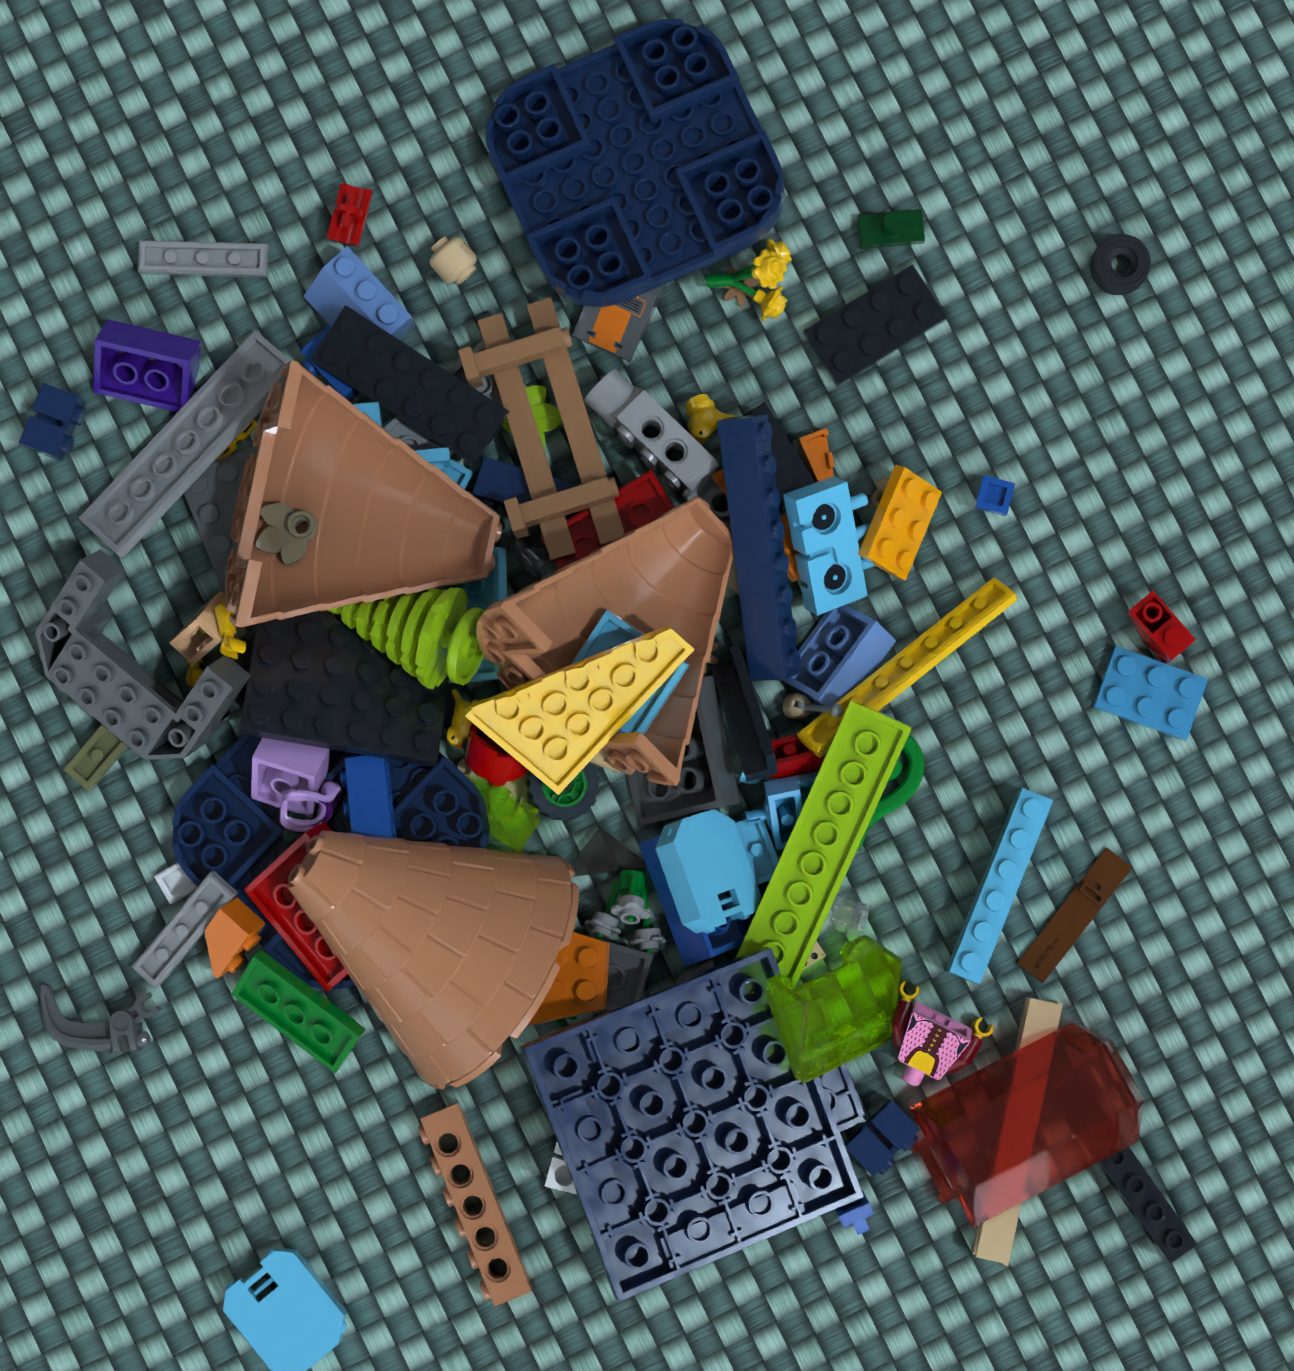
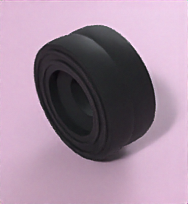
M1116 234L1104 239L1094 251L1090 261V272L1095 284L1104 292L1112 295H1126L1137 290L1147 278L1151 267V258L1147 247L1138 238L1127 234ZM1115 257L1125 258L1129 263L1128 271L1124 273L1116 272L1112 268V259Z

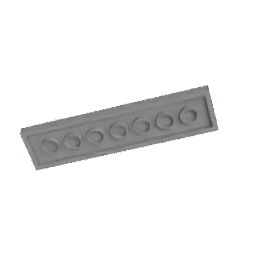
M254 330L86 509L79 519L123 559L263 409L273 383H283L286 378L280 377L282 368L290 359Z

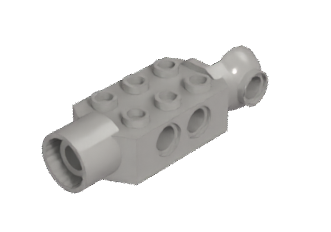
M617 369L610 371L590 391L585 398V403L612 429H617L619 433L617 437L629 449L635 447L640 451L642 455L640 459L650 470L654 472L658 469L665 477L664 483L674 493L678 494L681 491L683 493L682 497L686 501L694 497L704 499L718 519L725 522L731 528L729 510L717 512L711 504L716 498L721 497L727 500L726 495L711 476L720 469L716 459L645 390L632 385ZM648 431H655L659 436L649 439L644 434ZM671 453H678L682 456V459L674 462L670 461L667 456Z

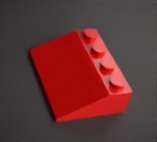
M324 821L299 837L254 879L244 891L320 985L328 992L349 974L337 955L332 953L314 922L308 918L288 889L289 875L292 869L304 860L310 840L315 835H319L322 830L332 831Z

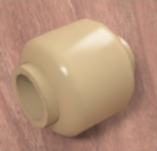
M444 236L431 247L434 254L431 256L429 264L446 284L455 282L459 285L477 270L474 266L477 257L462 238L454 237L448 240Z

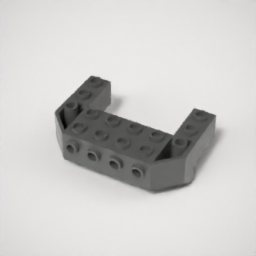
M100 549L78 562L35 631L45 676L60 691L65 692L76 701L85 712L90 713L102 723L107 731L115 734L129 746L132 752L140 755L144 760L186 758L205 745L232 714L228 711L229 707L251 675L230 657L224 655L206 667L184 701L176 696L102 633L114 615L103 605L122 577L125 569Z

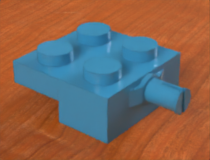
M819 771L763 782L766 797L764 808L745 811L747 825L767 821L771 828L775 849H784Z

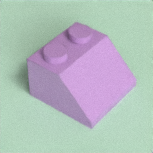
M262 738L252 756L251 799L280 808L281 796L284 790L294 789L320 793L321 786L324 784L328 772L329 749ZM292 800L287 803L288 811L313 818L317 808V802Z

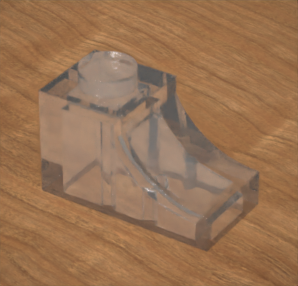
M836 896L822 927L853 937H862L871 905Z

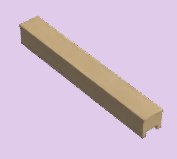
M1028 997L1025 998L972 1251V1254H975L977 1258L999 1262L1005 1266L1009 1265L1063 1003H1052Z

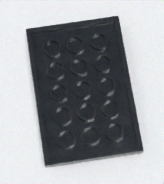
M299 616L282 620L274 619L257 624L249 669L251 677L247 681L238 734L436 767L449 682L448 675L439 687L435 685L434 689H429L420 683L417 677L407 673L401 664H396L389 659L386 652L381 653L372 645L371 639L366 641L359 636L356 628L350 629L344 624Z

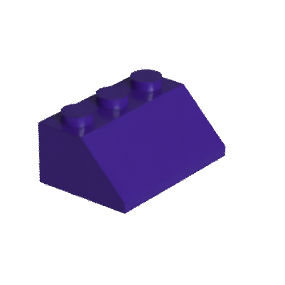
M107 319L95 339L93 393L178 412L193 395L200 367L201 341Z

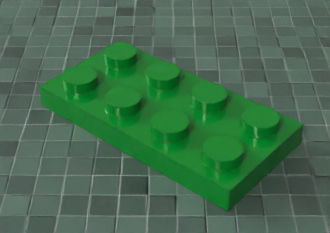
M261 949L253 956L231 993L232 996L334 1073L343 1065L366 1030L353 1018Z

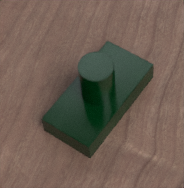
M922 209L864 214L857 217L860 250L924 244L925 242Z

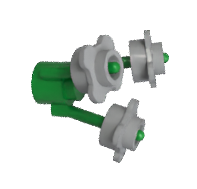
M635 870L621 871L619 881L613 882L612 893L605 912L595 911L591 921L586 920L585 924L592 927L591 933L597 935L598 938L609 939L610 935L620 934L621 932L617 928L619 920L611 916V914L618 915L621 921L626 924H636L642 919L643 929L634 931L635 939L631 940V944H634L635 947L639 946V951L651 953L653 950H658L659 944L666 943V940L661 937L660 928H651L649 887L645 885L646 875ZM618 895H620L618 905H615Z

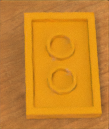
M895 465L858 555L893 577L906 581L942 492L906 467Z

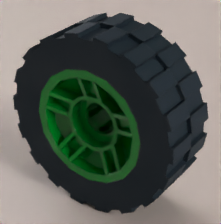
M589 762L567 785L569 788L563 790L559 795L528 770V778L525 780V787H527L528 791L526 793L527 797L531 800L533 808L537 809L544 817H549L553 820L579 818L580 815L587 813L588 809L597 801L595 799L600 791V788H598L600 777L597 775V768Z

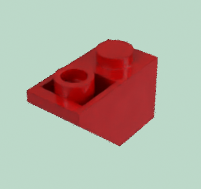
M1153 590L1128 611L1143 641L1161 662L1165 664L1171 662L1196 640Z

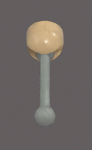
M790 693L783 701V712L790 719H803L809 715L810 711L831 713L834 717H840L844 711L843 707L839 704H834L832 707L812 705L810 699L800 693Z

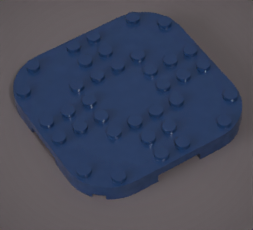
M660 19L640 25L613 37L615 44L558 69L554 63L515 81L500 94L495 101L496 107L490 119L487 118L485 134L489 154L539 268L552 289L573 303L589 307H607L628 301L754 245L773 228L780 216L784 203L785 188L778 157L765 130L763 131L726 49L711 31L701 25L695 27L684 24L683 19Z
M243 734L216 764H212L199 777L180 800L172 822L174 854L183 872L197 887L212 871H215L238 892L233 899L238 897L266 923L258 934L261 936V940L258 943L263 947V950L294 975L302 979L307 985L324 989L244 891L254 879L305 832L286 829L280 822L279 807L251 799L252 756L262 737ZM329 749V764L325 782L332 781L340 785L342 795L335 811L326 824L334 832L349 833L351 832L350 820L346 821L343 802L348 801V791L342 787L340 771L345 769L344 758L364 755ZM440 751L436 767L388 759L397 838H402L406 841L445 843L448 846L487 849L491 825L486 802L472 781ZM317 808L313 818L288 810L287 816L300 820L315 819L317 817ZM347 975L332 989L348 988L355 986L350 976Z

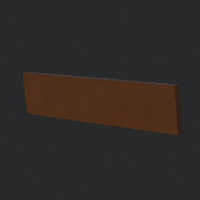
M1106 847L1021 956L1017 964L1041 983H1044L1133 867Z

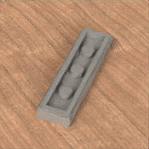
M139 240L138 272L142 275L267 278L269 246L262 243Z
M215 871L210 872L134 963L132 968L155 989L161 986L205 933L204 930L217 911L229 903L238 892Z

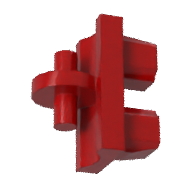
M345 183L340 184L327 234L328 240L359 247L373 195L371 189L358 188Z

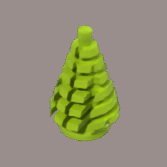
M449 588V590L428 589V592L420 591L407 595L400 594L367 603L358 602L327 610L335 614L341 613L344 624L350 629L356 628L359 636L366 641L371 639L372 645L381 653L386 652L389 659L396 664H401L407 673L417 677L420 683L429 689H434L435 685L439 687L447 675L450 681L460 685L467 684L476 674L484 657L478 643L476 628L477 622L484 615L485 610L478 607L466 609L469 598L467 592H464L465 590L461 588Z

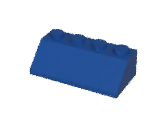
M660 835L638 843L684 967L741 946L749 929L746 919L731 921L730 916L725 917L727 923L715 927L716 931L708 934L704 932L696 934L682 925L655 849ZM729 890L717 894L719 901L731 897ZM726 904L721 905L723 911L727 910Z

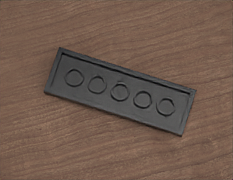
M347 305L344 306L311 358V361L371 400L379 402V405L445 448L449 447L450 451L473 466H476L510 413L509 410Z

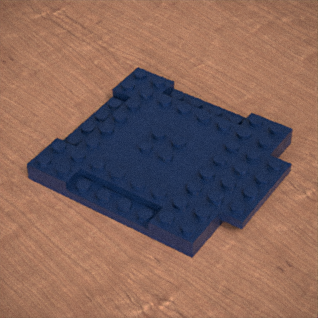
M762 947L708 969L705 973L585 1022H577L520 1046L592 1232L591 1237L612 1293L619 1302L864 1197L840 1132L867 1121L822 998L816 996L793 1006L772 948Z

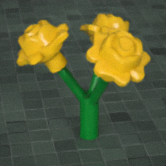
M772 238L766 241L768 247L761 250L760 255L753 259L754 264L737 273L707 275L706 277L708 288L734 286L754 297L753 301L761 305V321L763 322L768 317L777 319L786 307L787 298L781 295L783 287L778 286L776 288L778 282L784 279L783 274L787 271V264L792 261L790 250L785 245V242L774 243ZM754 277L759 279L762 287L768 286L770 289L775 290L768 293L760 289L756 291L740 281Z

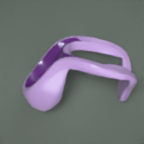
M327 781L321 786L320 793L306 790H284L280 801L281 824L286 829L292 831L306 832L324 821L327 823L340 801L342 795L341 786L332 781ZM288 801L317 802V817L311 820L288 817Z

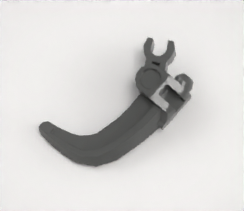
M48 984L40 986V1007L46 1030L53 1040L66 1047L105 1051L106 1054L141 1051L143 1047L150 1043V1035L148 1032L143 1031L142 1021L146 1018L157 1016L162 1010L160 1006H155L150 1011L145 1009V1001L153 996L150 992L139 995L135 1000V1004L129 1009L115 1012L109 1022H76L67 1019L60 1012L52 987Z

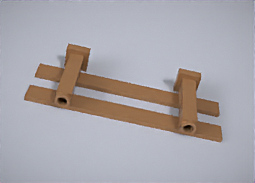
M550 297L527 304L535 331L534 335L511 342L503 314L499 313L477 320L486 350L474 354L469 346L458 350L466 379L473 388L484 385L482 377L494 374L503 406L510 411L507 416L508 423L532 501L522 504L518 502L516 497L505 500L504 504L509 521L517 539L529 535L527 527L540 524L552 562L576 554L565 515L589 508L601 546L622 538L625 532L614 500L615 497L620 496L614 477L607 478L567 347L573 346L567 327L561 329L552 298ZM543 358L582 483V485L560 492L556 490L519 369V365Z

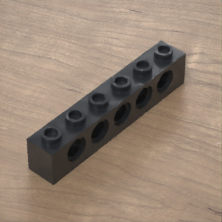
M1073 1076L1049 1093L1050 1099L1161 1257L1171 1264L1198 1245L1080 1077Z

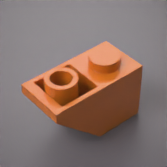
M238 897L222 906L204 930L212 973L217 979L228 971L232 974L235 973L246 960L243 957L244 953L251 951L261 940V936L258 934L266 924Z

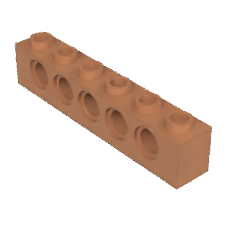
M460 1102L420 1118L422 1125L418 1126L421 1139L425 1145L430 1143L435 1155L430 1157L431 1164L436 1175L442 1174L447 1187L442 1188L448 1206H455L459 1218L455 1219V1224L460 1237L464 1238L467 1236L471 1249L467 1251L468 1258L473 1269H480L484 1280L480 1281L479 1284L485 1300L491 1299L495 1307L531 1292L533 1289L532 1283ZM450 1133L457 1138L458 1147L456 1150L446 1151L442 1148L440 1139L443 1134ZM459 1164L467 1166L470 1170V1179L466 1182L455 1180L452 1173L454 1166ZM469 1196L479 1197L483 1203L482 1210L478 1213L469 1212L465 1207V1199ZM480 1228H491L495 1233V1241L491 1244L481 1243L477 1238V1231ZM496 1258L504 1260L508 1267L507 1272L503 1275L493 1274L489 1268L491 1260Z

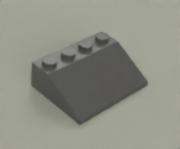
M703 676L690 743L685 747L680 773L681 780L677 786L649 782L646 778L648 773H642L637 770L632 775L627 774L638 826L741 804L713 676Z

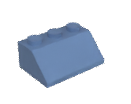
M348 246L322 268L303 296L330 327H332L345 305L398 339L415 326L412 316Z
M843 605L825 613L798 650L801 658L799 673L782 681L798 693L806 695L813 704L831 707L875 671L896 640L877 621L847 605Z

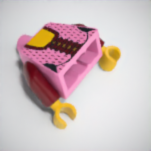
M906 981L902 982L899 988V995L902 999L897 1001L891 1021L893 1045L899 1050L898 1060L907 1065L902 1074L903 1080L910 1085L919 1086L925 1074L940 1080L945 1073L953 1074L970 1065L983 1044L982 1037H987L993 1033V1025H988L986 1031L982 1033L978 1025L983 1017L974 1019L970 1028L918 1001H915L914 1005H912L911 1001L917 997L920 988L916 985L915 994L910 996L905 994L903 990Z

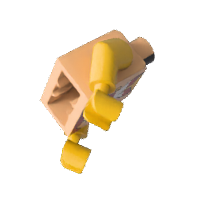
M219 591L203 605L170 642L186 658V664L190 665L186 675V682L190 686L194 687L204 670L199 669V664L203 662L202 657L220 642V652L236 660L238 659L237 652L243 654L246 650L245 641L234 638V635L237 633L236 626L229 622L230 613L235 614V612L226 610L224 592Z

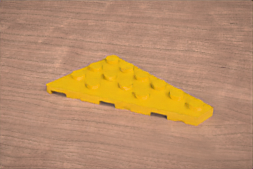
M666 625L468 706L463 711V714L559 795L694 651V648L674 629Z

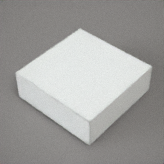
M178 862L154 876L170 904L176 903L197 889V886L186 876Z

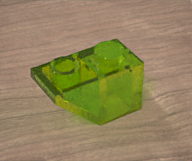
M486 783L482 792L491 835L520 853L542 819L537 816L539 810L525 800H522L519 804L511 799L509 796L512 792L506 787L491 786Z

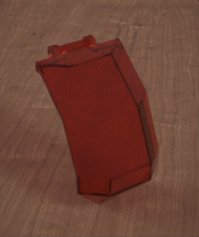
M1072 1022L911 1106L910 1109L925 1138L917 1141L912 1146L915 1154L919 1153L940 1193L937 1197L943 1205L957 1198L972 1227H975L1137 1143L1145 1099L1113 1041ZM930 1147H932V1149H933V1151H934L936 1157L938 1158V1160H939V1162H940V1164H941V1166H942V1168H943V1170H944V1172H945L947 1178L949 1179V1181H950V1183H951V1185H952L953 1188H951L950 1184L948 1183V1181H947V1179H946V1177H945V1175H944V1173H943V1171H942V1169H941L939 1163L937 1162V1160H936V1158H935V1156H934V1154H933V1152H932V1150H931Z

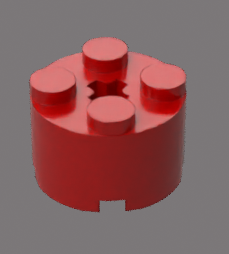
M471 724L464 762L474 773L487 779L489 784L497 787L505 785L506 782L517 780L527 773L528 769L475 724Z

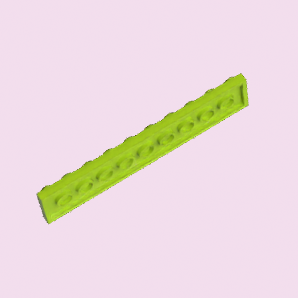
M850 700L736 956L738 958L762 947L772 948L790 998L912 729V726L853 700Z

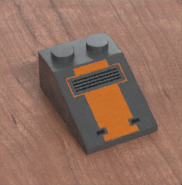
M667 283L617 305L607 307L584 306L572 337L631 363Z

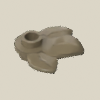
M274 503L262 507L260 515L269 526L258 537L255 543L256 548L268 554L281 552L282 561L285 565L300 561L306 554L308 542L318 532V523L314 515L304 510L294 511L285 503ZM305 523L308 525V528L305 532L300 533L296 531L297 525Z

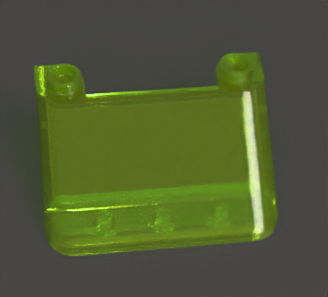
M867 935L860 936L842 947L840 957L843 959V966L792 989L791 980L783 974L767 979L766 997L793 1075L802 1083L809 1082L882 1046L892 1035L891 1021L897 1006L902 960L899 956Z

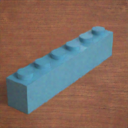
M1025 788L1017 790L946 967V972L975 984L981 983L1053 803L1052 799Z

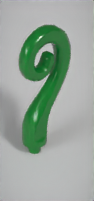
M911 735L908 736L902 749L908 760L904 779L893 791L880 798L857 851H861L871 826L906 803L914 795L922 781L925 765L924 755L921 747ZM897 760L888 781L896 779L900 775L903 768L900 760Z

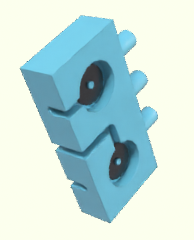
M836 476L784 494L793 549L800 552L795 555L798 576L800 580L806 582L800 585L805 609L818 616L868 596L863 570L876 565L858 555V540L865 538L870 524L866 523L855 527L852 511L868 504L867 496L864 493H860L850 497L847 481Z

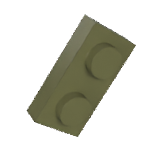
M102 724L64 768V771L85 789L91 791L129 746L115 734L107 731Z

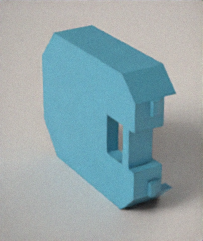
M711 809L663 827L655 849L682 925L696 934L701 932L708 934L716 931L715 927L726 924L725 917L730 916L731 921L735 919L745 920L751 917L750 914L757 911L761 894L734 820L715 809ZM729 890L731 897L719 901L717 894ZM726 904L727 910L723 911L721 905Z
M272 1247L266 1252L268 1256L260 1262L263 1268L247 1281L242 1277L237 1282L232 1281L225 1287L227 1290L225 1291L223 1311L271 1371H307L340 1343L343 1333L346 1331L347 1311L297 1249ZM268 1273L271 1277L254 1291L250 1286ZM275 1281L278 1287L259 1302L255 1296Z

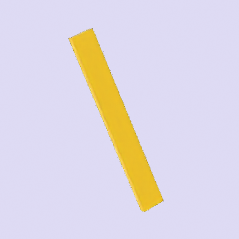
M993 577L837 701L835 704L841 705L844 710L840 717H834L831 713H822L797 733L799 740L816 756L821 758L828 752L850 700L876 711L881 710L1017 601L1016 593Z

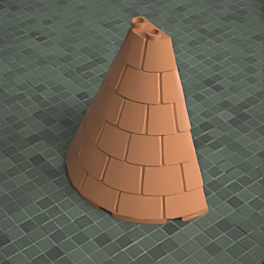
M290 360L282 368L280 377L286 378L283 383H273L263 406L253 435V446L258 447L257 453H252L249 460L246 459L230 534L233 542L237 543V550H231L226 566V610L235 612V614L230 613L229 622L234 626L246 627L274 619L282 620L315 611H326L358 602L367 603L444 585L452 586L486 579L488 574L492 573L495 566V555H492L494 543L498 542L502 532V524L499 523L500 515L470 492L465 491L434 464L428 463L401 439L394 438L330 385L326 386L299 362ZM285 503L294 511H308L316 518L318 532L308 542L306 554L300 561L285 565L282 561L281 552L268 554L256 548L255 543L258 537L269 526L260 515V509L266 505ZM300 523L297 525L296 531L300 533L305 532L308 525Z
M694 497L662 514L658 519L626 533L622 538L594 550L588 556L556 570L552 575L491 604L483 613L484 615L478 620L476 628L478 643L485 659L499 665L500 668L496 676L510 690L571 665L606 610L611 611L643 634L669 625L694 648V651L684 660L690 666L644 735L641 732L616 733L602 750L609 754L603 761L614 769L628 775H632L637 770L642 773H648L646 778L649 782L677 786L681 780L680 773L685 747L690 743L706 662L710 661L717 622L720 620L728 576L734 556L731 529L725 522L718 519L704 499Z
M322 830L319 835H315L307 846V855L301 864H297L289 875L288 889L308 918L314 922L332 953L337 955L355 986L361 989L402 1053L410 1060L421 1081L433 1088L444 1090L446 1084L456 1088L478 1077L501 1057L502 1043L507 1037L511 1036L517 1039L542 1004L561 966L555 962L559 950L570 944L578 913L579 886L571 882V878L575 875V870L571 864L559 855H528L526 852L448 846L445 843L406 841L402 838L372 837Z

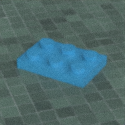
M1115 646L1093 708L1186 741L1208 679Z

